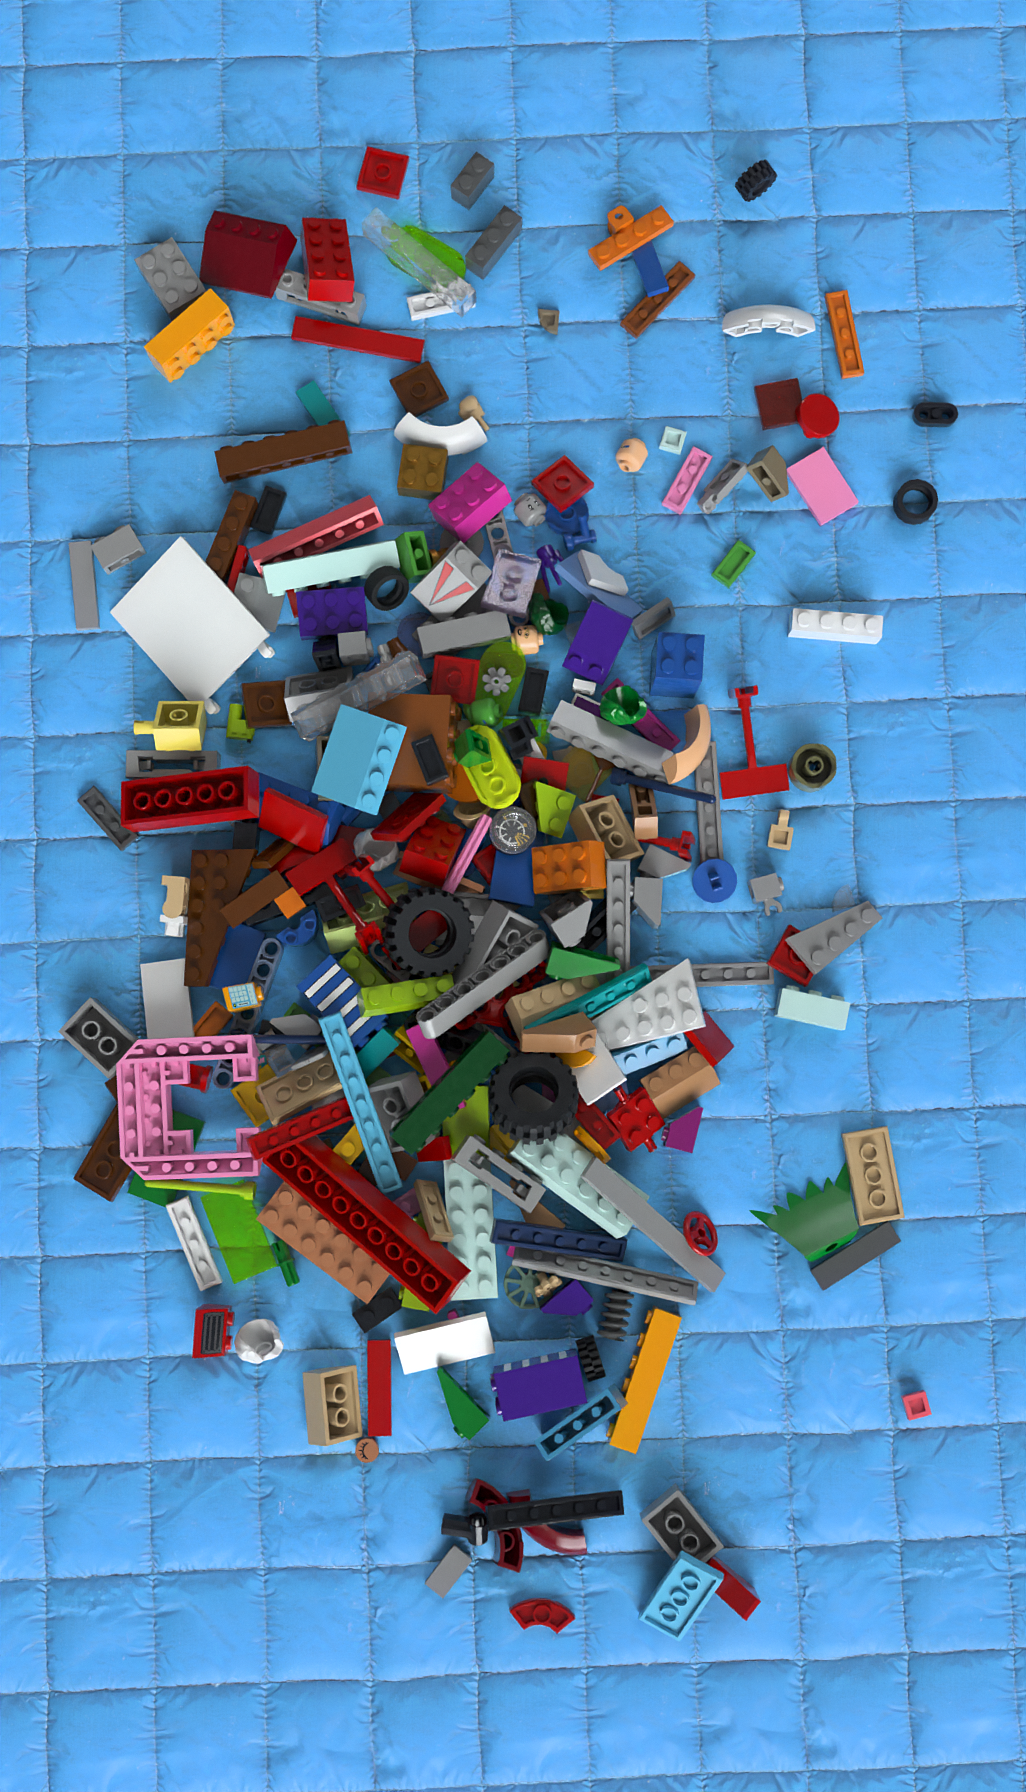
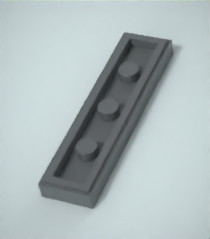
M886 1221L810 1269V1272L824 1291L892 1248L901 1240L889 1221Z

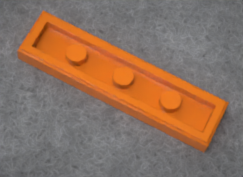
M842 290L826 293L825 302L841 379L863 376L865 372L848 291Z

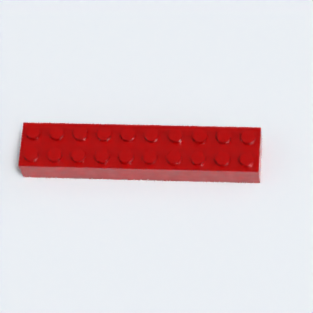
M316 1135L262 1159L265 1165L435 1314L451 1300L470 1274L471 1270L438 1241L430 1240L428 1232Z

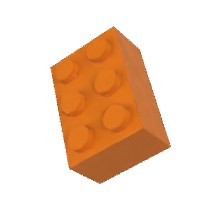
M585 840L531 848L534 894L553 895L607 888L604 842Z

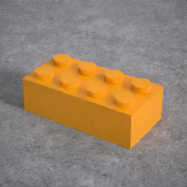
M210 288L144 346L154 367L170 383L174 379H179L184 374V370L190 365L196 364L200 360L201 355L206 351L212 350L216 346L217 341L232 332L235 324L229 307Z

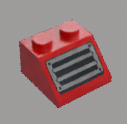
M203 1304L196 1309L192 1358L225 1356L228 1350L232 1349L233 1336L229 1335L230 1326L234 1325L235 1312H231L232 1305Z

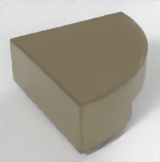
M538 309L539 322L549 333L558 335L560 311Z

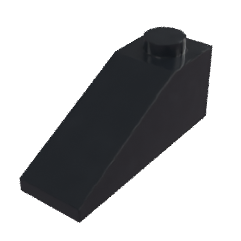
M329 636L321 637L318 641L313 642L312 656L319 672L342 668L336 638L331 639Z

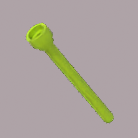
M170 1179L145 1180L144 1182L145 1186L152 1188L240 1194V1197H244V1200H255L257 1189L255 1181H246L241 1183V1185Z

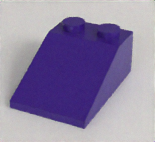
M592 600L562 666L603 686L634 619L596 600Z

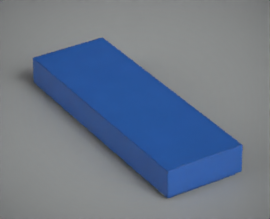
M650 240L632 251L631 254L647 297L669 291L668 283L652 241Z

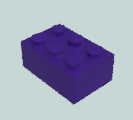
M364 586L296 592L301 641L315 640L327 636L338 638L339 633L365 631L366 635H368Z

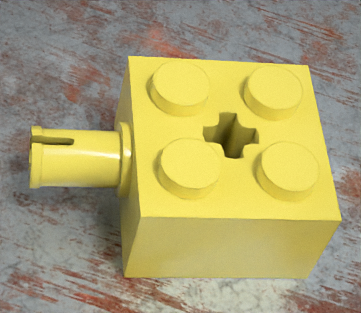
M159 701L154 721L134 720V734H153L156 750H202L207 726L204 701Z

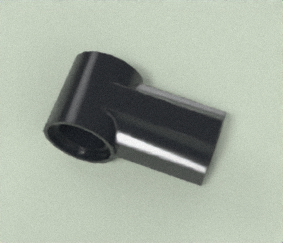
M475 1512L467 1517L444 1513L441 1534L467 1538L468 1542L475 1546L484 1545L488 1540L486 1515L481 1512Z

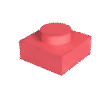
M924 1390L901 1396L909 1421L932 1415Z

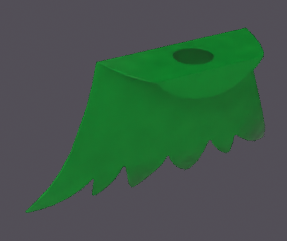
M846 1162L837 1177L835 1186L829 1177L826 1179L824 1193L812 1181H809L806 1189V1200L796 1194L787 1193L789 1210L777 1205H773L777 1215L749 1210L756 1218L774 1230L811 1262L849 1243L859 1230L850 1194Z

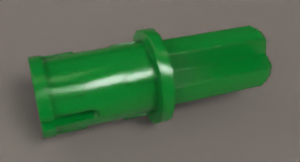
M280 1240L271 1244L279 1262L277 1267L280 1266L287 1286L298 1284L300 1279L293 1262L295 1258L291 1257L287 1243L284 1240Z

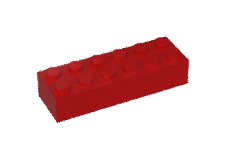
M248 765L121 782V826L132 832L259 817V773Z

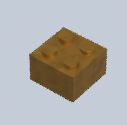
M403 444L397 483L398 495L434 500L444 491L448 450Z

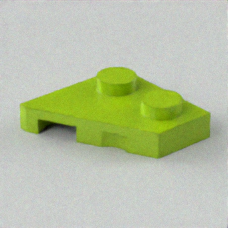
M534 781L533 787L536 790L537 799L535 804L538 813V831L562 839L576 795Z

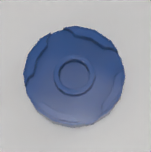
M582 497L562 513L549 501L546 505L545 521L548 527L558 535L563 536V534L570 533L573 536L581 532L578 516L586 515V521H588L589 510L585 499Z

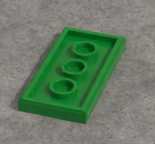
M172 1109L173 1130L193 1129L195 1151L206 1122ZM135 1172L127 1193L165 1208L166 1204L175 1201L179 1190L147 1187L144 1183L145 1180Z

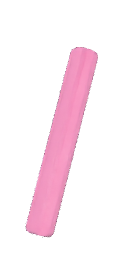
M481 814L441 890L454 894L492 822L491 817Z

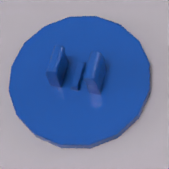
M718 858L707 859L694 870L692 877L693 889L697 896L704 901L710 903L722 902L728 899L735 891L737 874L732 865L725 860Z

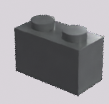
M475 152L451 184V198L470 210L494 178V163L478 152Z

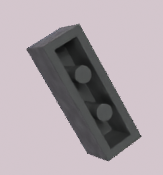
M504 205L465 255L466 268L484 280L522 231V217Z

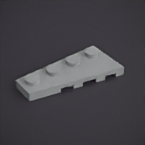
M866 901L785 939V941L815 975L883 918L871 903Z

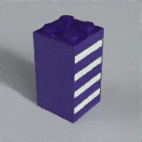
M576 1348L494 1366V1373L490 1374L492 1391H497L498 1397H495L497 1415H502L503 1422L587 1403Z

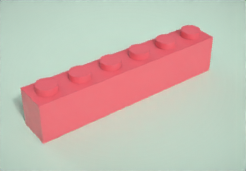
M368 495L250 548L248 551L260 577L263 578L260 565L323 553L383 526L384 523L372 497Z

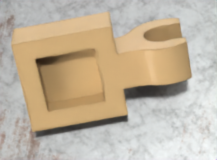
M780 810L778 812L777 825H770L767 847L790 850L794 830L792 827H787L790 811Z

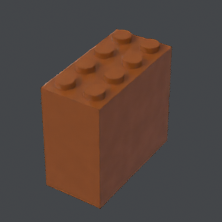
M370 693L369 714L407 727L385 791L452 794L453 788L457 786V775L454 774V765H458L454 757V741L460 736V730H457L458 721L462 719V708L459 707L451 695ZM432 734L450 778L428 786L411 743Z

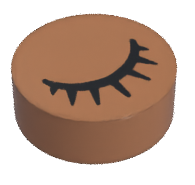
M371 1437L362 1438L355 1448L357 1458L364 1463L374 1461L379 1453V1445Z

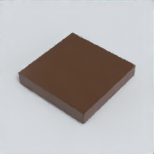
M428 360L389 380L406 414L410 412L414 417H418L449 401L447 393Z
M285 680L241 683L240 687L247 729L288 726L292 724L284 700Z

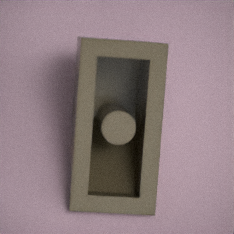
M773 445L757 452L746 467L748 472L770 502L787 496L789 488L786 462Z

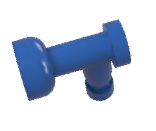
M586 515L578 516L581 535L563 534V543L567 552L573 551L575 545L590 541L591 543L597 542L594 529L589 530Z

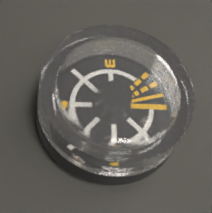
M503 808L494 816L489 826L488 835L490 842L496 850L505 855L521 854L530 847L535 839L536 823L531 814L522 808Z

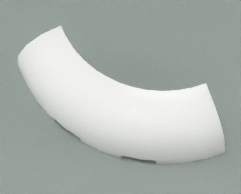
M755 305L739 308L726 313L722 324V331L734 337L758 333L762 331V328H776V332L796 337L816 331L814 318L810 313L784 305Z
M409 412L402 418L394 430V436L403 444L447 449L448 456L469 453L487 442L484 431L473 416L456 425L433 426L418 420Z

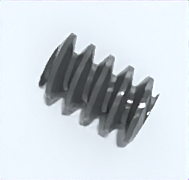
M611 1289L612 1293L604 1294L605 1297L610 1299V1302L602 1304L608 1308V1311L600 1313L606 1320L599 1321L598 1323L604 1327V1330H597L596 1333L604 1338L624 1341L620 1337L626 1336L627 1332L621 1327H627L629 1324L623 1318L630 1317V1313L625 1309L632 1308V1303L627 1301V1299H633L634 1294Z

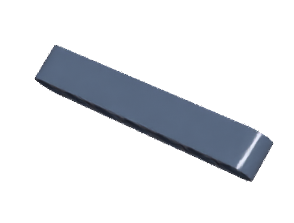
M268 938L262 942L247 982L257 983V986H261L264 994V1000H261L262 1006L252 1008L254 1016L250 1020L244 1018V1011L236 1013L228 1035H230L232 1029H243L247 1034H254L284 953L282 943L275 938ZM271 943H276L278 946V951L274 955L267 953V947ZM267 964L270 967V972L267 976L262 977L259 974V969L262 965ZM219 1059L212 1081L217 1088L229 1089L236 1083L233 1082V1063L231 1064L228 1059ZM223 1072L228 1073L230 1077L227 1085H222L219 1081V1077Z

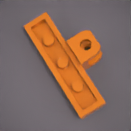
M620 205L607 214V228L611 236L589 249L588 255L597 268L602 271L673 227L674 221L662 205L634 221V217L628 209Z

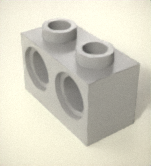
M365 631L338 634L339 655L344 667L370 663V657H374L373 644L371 643V638H367Z

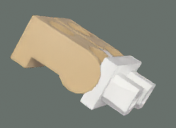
M162 875L161 885L167 887V899L162 907L164 915H160V922L165 923L164 935L184 937L185 925L188 923L190 879Z

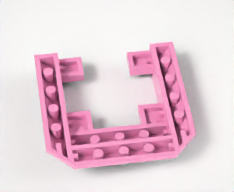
M253 1034L139 1039L118 1061L116 1072L120 1158L143 1180L260 1175L263 1158L257 1161L253 1160L245 1138L261 1132V1127L236 1128L237 1150L194 1152L193 1129L173 1130L171 1084L191 1083L190 1061L232 1059L233 1082L259 1080L258 1056L260 1055Z

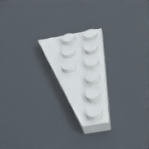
M689 958L591 1021L597 1028L598 1034L609 1051L706 1027Z

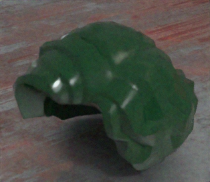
M542 593L532 594L531 602L528 603L530 622L536 626L542 635H557L567 626L569 617L567 606L563 602H556L551 598L545 600Z

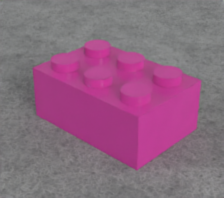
M476 462L429 503L428 507L436 522L458 541L465 543L506 507L512 499L506 485L479 462Z

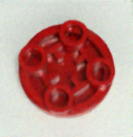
M814 393L808 395L795 409L799 425L807 438H825L832 434L839 425L840 416L837 406L829 397L823 394Z

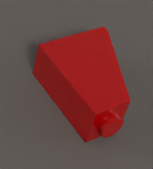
M715 1555L712 1556L705 1563L724 1573L723 1580L715 1590V1593L747 1621L761 1602L755 1588Z

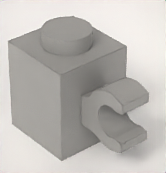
M773 873L751 879L747 882L753 904L763 901L766 916L770 915V906H775L778 913L782 912L781 904L774 900V898L780 897L784 890L781 877L778 878L777 874Z

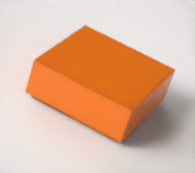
M294 887L274 899L287 919L306 907V904L299 897Z

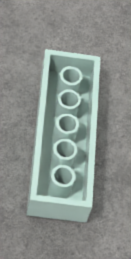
M557 1133L556 1140L550 1142L548 1139H545L544 1144L537 1145L536 1141H530V1145L523 1144V1140L518 1138L506 1154L508 1159L519 1164L530 1175L532 1174L543 1182L542 1184L618 1239L627 1235L633 1223L580 1177L592 1157L596 1156L565 1133L563 1135ZM606 1165L646 1202L648 1201L650 1196Z
M452 1159L443 1160L446 1213L454 1236L453 1240L450 1243L448 1242V1251L471 1270L470 1274L451 1298V1301L498 1298L495 1244L489 1241L494 1221L492 1188ZM470 1159L468 1160L475 1167H482L491 1173V1163L486 1159H483L480 1165L475 1164Z

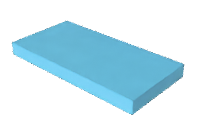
M681 1550L639 1612L638 1619L680 1642L722 1582L724 1573Z

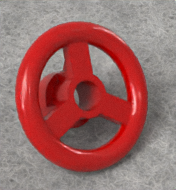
M692 1211L688 1213L683 1221V1235L688 1245L695 1253L701 1256H710L715 1252L718 1244L717 1232L712 1221L702 1212ZM697 1218L695 1226L690 1227L691 1220ZM704 1224L709 1230L711 1240L707 1237ZM702 1244L708 1249H702L698 1245Z

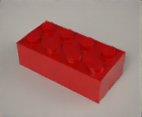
M302 218L300 241L308 301L352 302L355 280L346 219Z

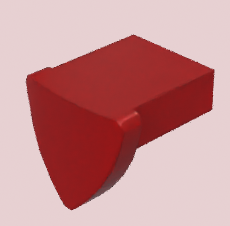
M190 1064L191 1083L178 1085L198 1089L201 1093L206 1094L211 1083L213 1066L207 1065V1067Z

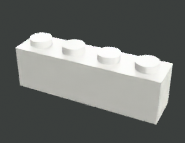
M793 608L789 615L788 637L877 644L882 638L883 616Z

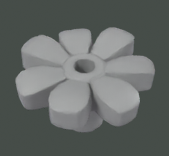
M494 667L488 669L490 675H483L482 680L487 682L484 686L487 692L493 690V695L499 696L500 690L503 692L509 690V686L506 683L511 682V676L504 675L506 669L500 667L496 671Z

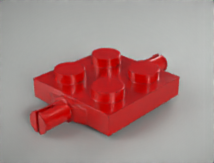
M617 1086L613 1089V1092L619 1101L606 1116L622 1135L620 1140L626 1150L632 1152L644 1143L648 1152H654L657 1146L652 1136L665 1125L664 1120L645 1088L640 1086L633 1093L626 1095L622 1086Z

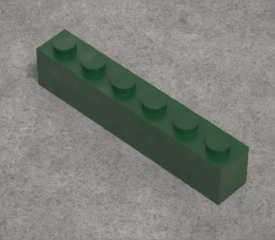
M485 1029L389 1131L390 1136L410 1155L415 1151L417 1153L420 1152L427 1143L425 1140L431 1134L435 1135L443 1127L442 1122L447 1117L451 1118L459 1110L458 1105L464 1099L467 1101L473 1096L476 1091L474 1088L480 1082L484 1083L489 1079L492 1074L490 1071L496 1065L500 1066L508 1058L507 1053L510 1050L490 1031Z

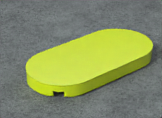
M487 726L469 727L470 729L488 739L492 761L469 768L463 766L479 800L483 804L494 809L506 808L517 799L520 793L521 780L499 735Z

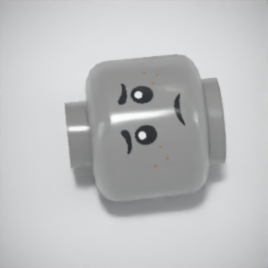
M524 493L515 501L514 514L523 525L527 527L535 525L537 527L546 519L544 515L547 507L536 494Z

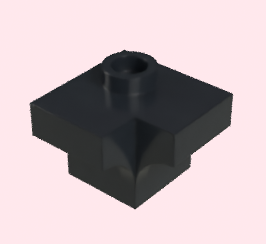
M529 715L497 731L512 762L533 752L531 739L539 736Z

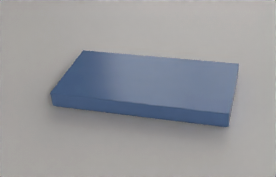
M578 552L558 563L554 569L590 602L596 600L633 619L638 617L644 610L627 594L622 596L588 585L577 556Z

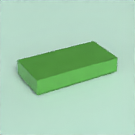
M738 539L711 576L729 589L755 556L756 552Z

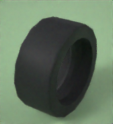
M920 479L909 480L900 487L894 497V512L904 523L911 525L922 524L937 509L938 495L935 488L927 481ZM910 490L920 491L928 499V508L921 514L909 512L903 505L904 495Z
M393 566L377 568L369 575L364 586V593L367 599L375 608L381 611H390L397 608L406 599L409 591V582ZM396 579L395 587L388 595L377 597L378 590L385 582Z

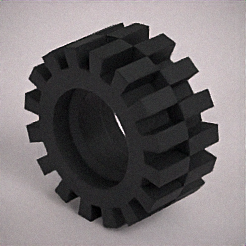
M766 159L760 160L758 163H754L753 167L747 168L748 170L743 172L742 177H739L735 183V188L746 202L755 200L757 196L760 197L776 181L777 173Z
M591 1335L576 1340L575 1342L588 1382L606 1377L594 1336Z

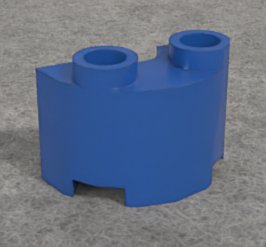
M312 909L302 916L299 928L291 929L287 927L277 934L276 937L284 944L292 947H303L310 944L317 937L320 921L316 911Z

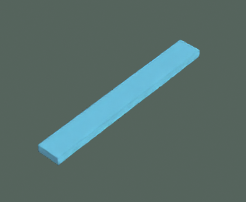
M339 1011L319 1018L321 1029L379 1191L386 1194L402 1188L403 1185L342 1013Z

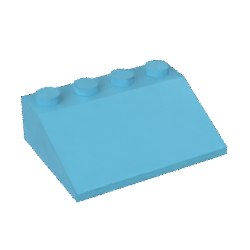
M341 704L311 792L377 816L407 727Z

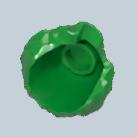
M626 685L611 689L605 693L601 699L599 709L601 716L609 720L610 723L630 725L646 715L647 705L644 698L640 697L635 689Z

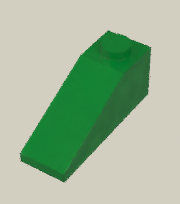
M552 941L545 963V973L557 980L562 978L572 979L619 970L621 965L619 958L574 946H567L565 948L561 943Z
M439 1366L437 1374L452 1423L455 1425L453 1429L461 1438L466 1437L470 1440L490 1420V1416L443 1366Z

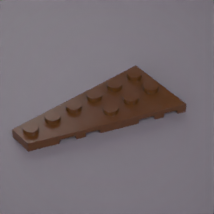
M192 850L184 986L209 987L218 963L219 951L221 946L225 944V935L228 927L231 926L219 909L243 893L242 889L245 880L249 878L251 873V861L257 856L258 850Z

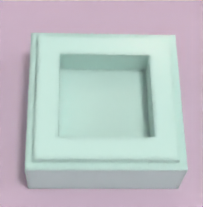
M666 426L659 449L680 455L687 432Z

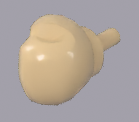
M473 395L464 398L459 403V416L463 420L473 416L484 431L487 432L490 428L482 418L485 413L477 398Z

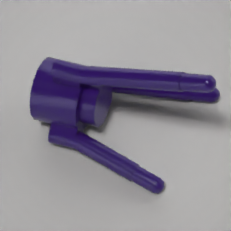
M551 544L540 547L536 551V555L539 559L537 563L540 567L543 582L547 592L550 593L545 568H550L558 586H561L562 582L558 573L554 570V565L557 564L556 559L562 562L564 558L559 550H554Z

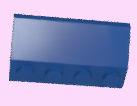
M258 772L259 817L250 819L259 823L264 792L270 787L328 815L322 848L325 849L330 846L346 809L336 801H318V795Z

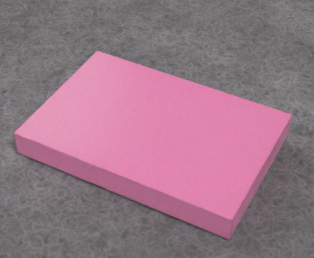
M824 447L786 469L787 476L820 526L859 503Z

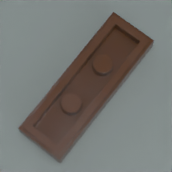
M275 869L219 910L234 929L290 888Z

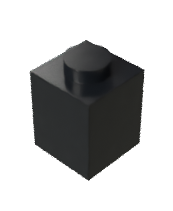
M242 819L241 822H235L232 849H256L259 851L261 827H258L259 824L255 823V820Z

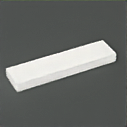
M189 1195L166 1204L199 1290L203 1291L222 1283V1277Z

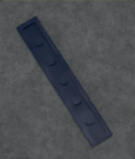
M494 1218L489 1241L494 1244L623 1262L628 1239L626 1237L617 1239L613 1235Z

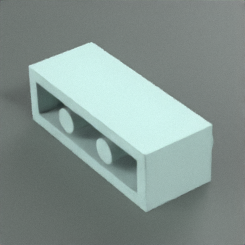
M786 985V989H779L774 1016L840 1031L845 1030L850 1003L844 1002V997L831 995V998L822 997V992L813 990L803 993L799 992V987Z

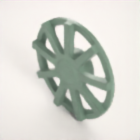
M511 1265L504 1277L506 1296L514 1305L521 1309L539 1308L552 1297L553 1291L538 1302L534 1288L541 1284L537 1275L542 1271H537L533 1274L532 1269H528V1272L524 1273L519 1266ZM513 1268L521 1275L520 1279L509 1278ZM508 1282L520 1284V1287L509 1292ZM524 1291V1294L520 1302L516 1301L512 1297L517 1293ZM529 1293L532 1295L534 1304H525Z

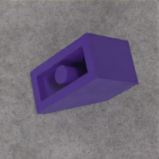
M572 1278L540 1306V1310L546 1314L577 1316L581 1313L584 1315L593 1307L591 1303L594 1299L579 1280Z

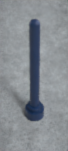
M614 767L611 773L610 783L613 785L621 786L628 783L710 804L716 802L715 795L629 775L624 768Z
M232 1029L230 1035L247 1034L242 1029ZM253 1034L256 1044L327 1045L324 1035Z

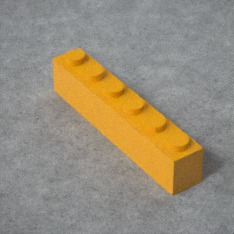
M654 1305L652 1311H647L644 1323L647 1326L644 1333L640 1332L636 1346H639L637 1355H632L629 1363V1369H632L629 1378L625 1377L621 1387V1391L624 1392L623 1397L628 1404L615 1413L614 1423L610 1422L608 1425L606 1436L609 1437V1445L634 1454L637 1453L682 1319L679 1314Z

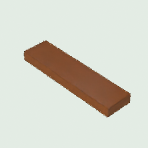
M679 261L665 275L669 291L649 298L646 295L620 322V326L637 339L695 279L696 275Z

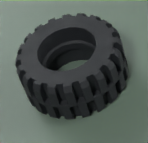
M420 887V889L413 888L408 890V893L405 895H399L396 898L398 901L395 904H390L388 907L390 912L388 916L384 915L383 918L385 928H382V936L385 937L383 944L385 949L389 951V957L398 966L414 975L429 978L430 976L440 977L444 972L451 973L455 970L454 966L456 964L461 965L465 961L463 956L465 953L469 955L472 949L468 946L470 941L474 942L475 935L471 934V929L475 927L474 921L469 919L471 913L468 908L463 906L464 902L456 898L454 894L438 888ZM425 910L439 912L447 924V935L443 944L431 953L416 951L409 941L411 922L419 913Z
M521 1051L517 1053L515 1058L509 1056L505 1060V1065L501 1064L495 1069V1074L490 1079L489 1111L492 1113L494 1124H499V1130L504 1135L510 1133L511 1140L516 1142L519 1138L523 1140V1144L530 1145V1141H536L537 1145L544 1144L545 1139L552 1142L557 1139V1133L563 1135L567 1131L568 1126L572 1125L575 1120L579 1098L577 1079L575 1075H572V1069L569 1065L563 1066V1060L558 1056L552 1058L549 1052H543V1054L530 1052V1054H525ZM534 1082L550 1088L555 1094L556 1100L548 1109L532 1113L518 1108L512 1102L511 1095L519 1086Z

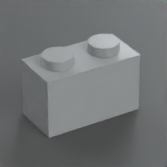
M129 524L117 527L113 531L114 533L107 537L102 536L96 539L94 544L90 546L108 575L146 554L145 549Z

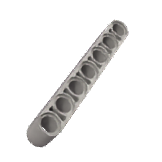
M543 930L529 932L422 1008L417 1013L416 1019L423 1036L427 1039L440 1036L548 957L550 950L546 933Z

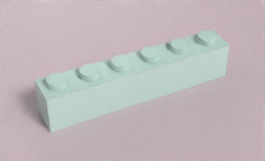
M391 539L260 566L266 592L268 594L272 593V596L275 597L285 595V590L294 589V592L308 590L307 586L316 584L317 588L330 585L329 581L338 580V583H346L352 581L351 577L359 575L360 579H365L377 568L382 566L399 568L400 563L396 542Z

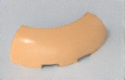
M705 704L696 705L684 714L686 745L682 751L674 754L662 763L669 785L689 776L699 766L708 751L711 739V722L708 707Z

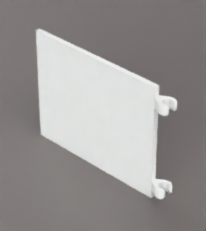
M182 536L174 542L110 611L113 617L188 701H204L205 709L209 714H217L221 710V707L210 697L256 649L265 658H272L275 654V650L265 642L270 633Z

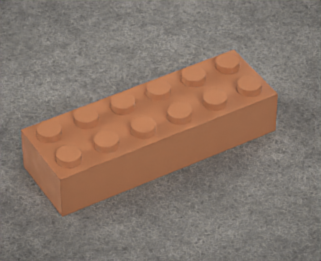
M285 1181L256 1218L257 1221L366 1304L370 1302L390 1275Z

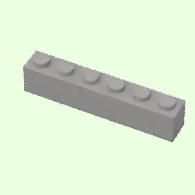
M563 700L560 701L546 732L556 738L572 743L577 748L587 750L596 757L604 758L617 767L625 768L639 777L668 784L662 763L676 753Z

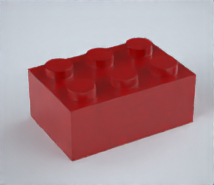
M430 816L425 820L426 823L422 827L417 828L404 851L399 871L443 887L455 862L467 829L442 821L435 816Z

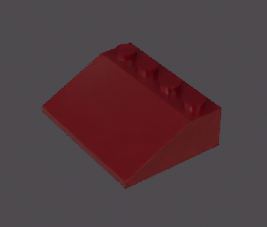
M214 210L205 229L199 280L203 284L272 299L298 240L284 224Z

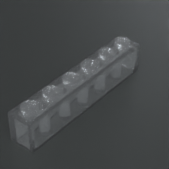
M377 207L362 221L363 235L460 317H463L476 303V290Z
M409 650L397 653L395 658L390 661L377 664L375 669L358 674L354 680L337 685L335 690L318 695L316 700L311 703L298 706L297 710L290 714L299 737L310 742L316 739L317 736H322L333 729L341 704L367 712L426 681L427 678L418 657Z

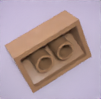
M695 1046L638 1080L641 1086L646 1089L662 1119L721 1084L714 1068L711 1067Z

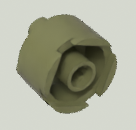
M805 744L794 753L788 763L787 773L789 779L795 787L808 793L819 791L834 778L837 770L836 757L832 750L823 744ZM812 764L816 766L813 771L809 769Z

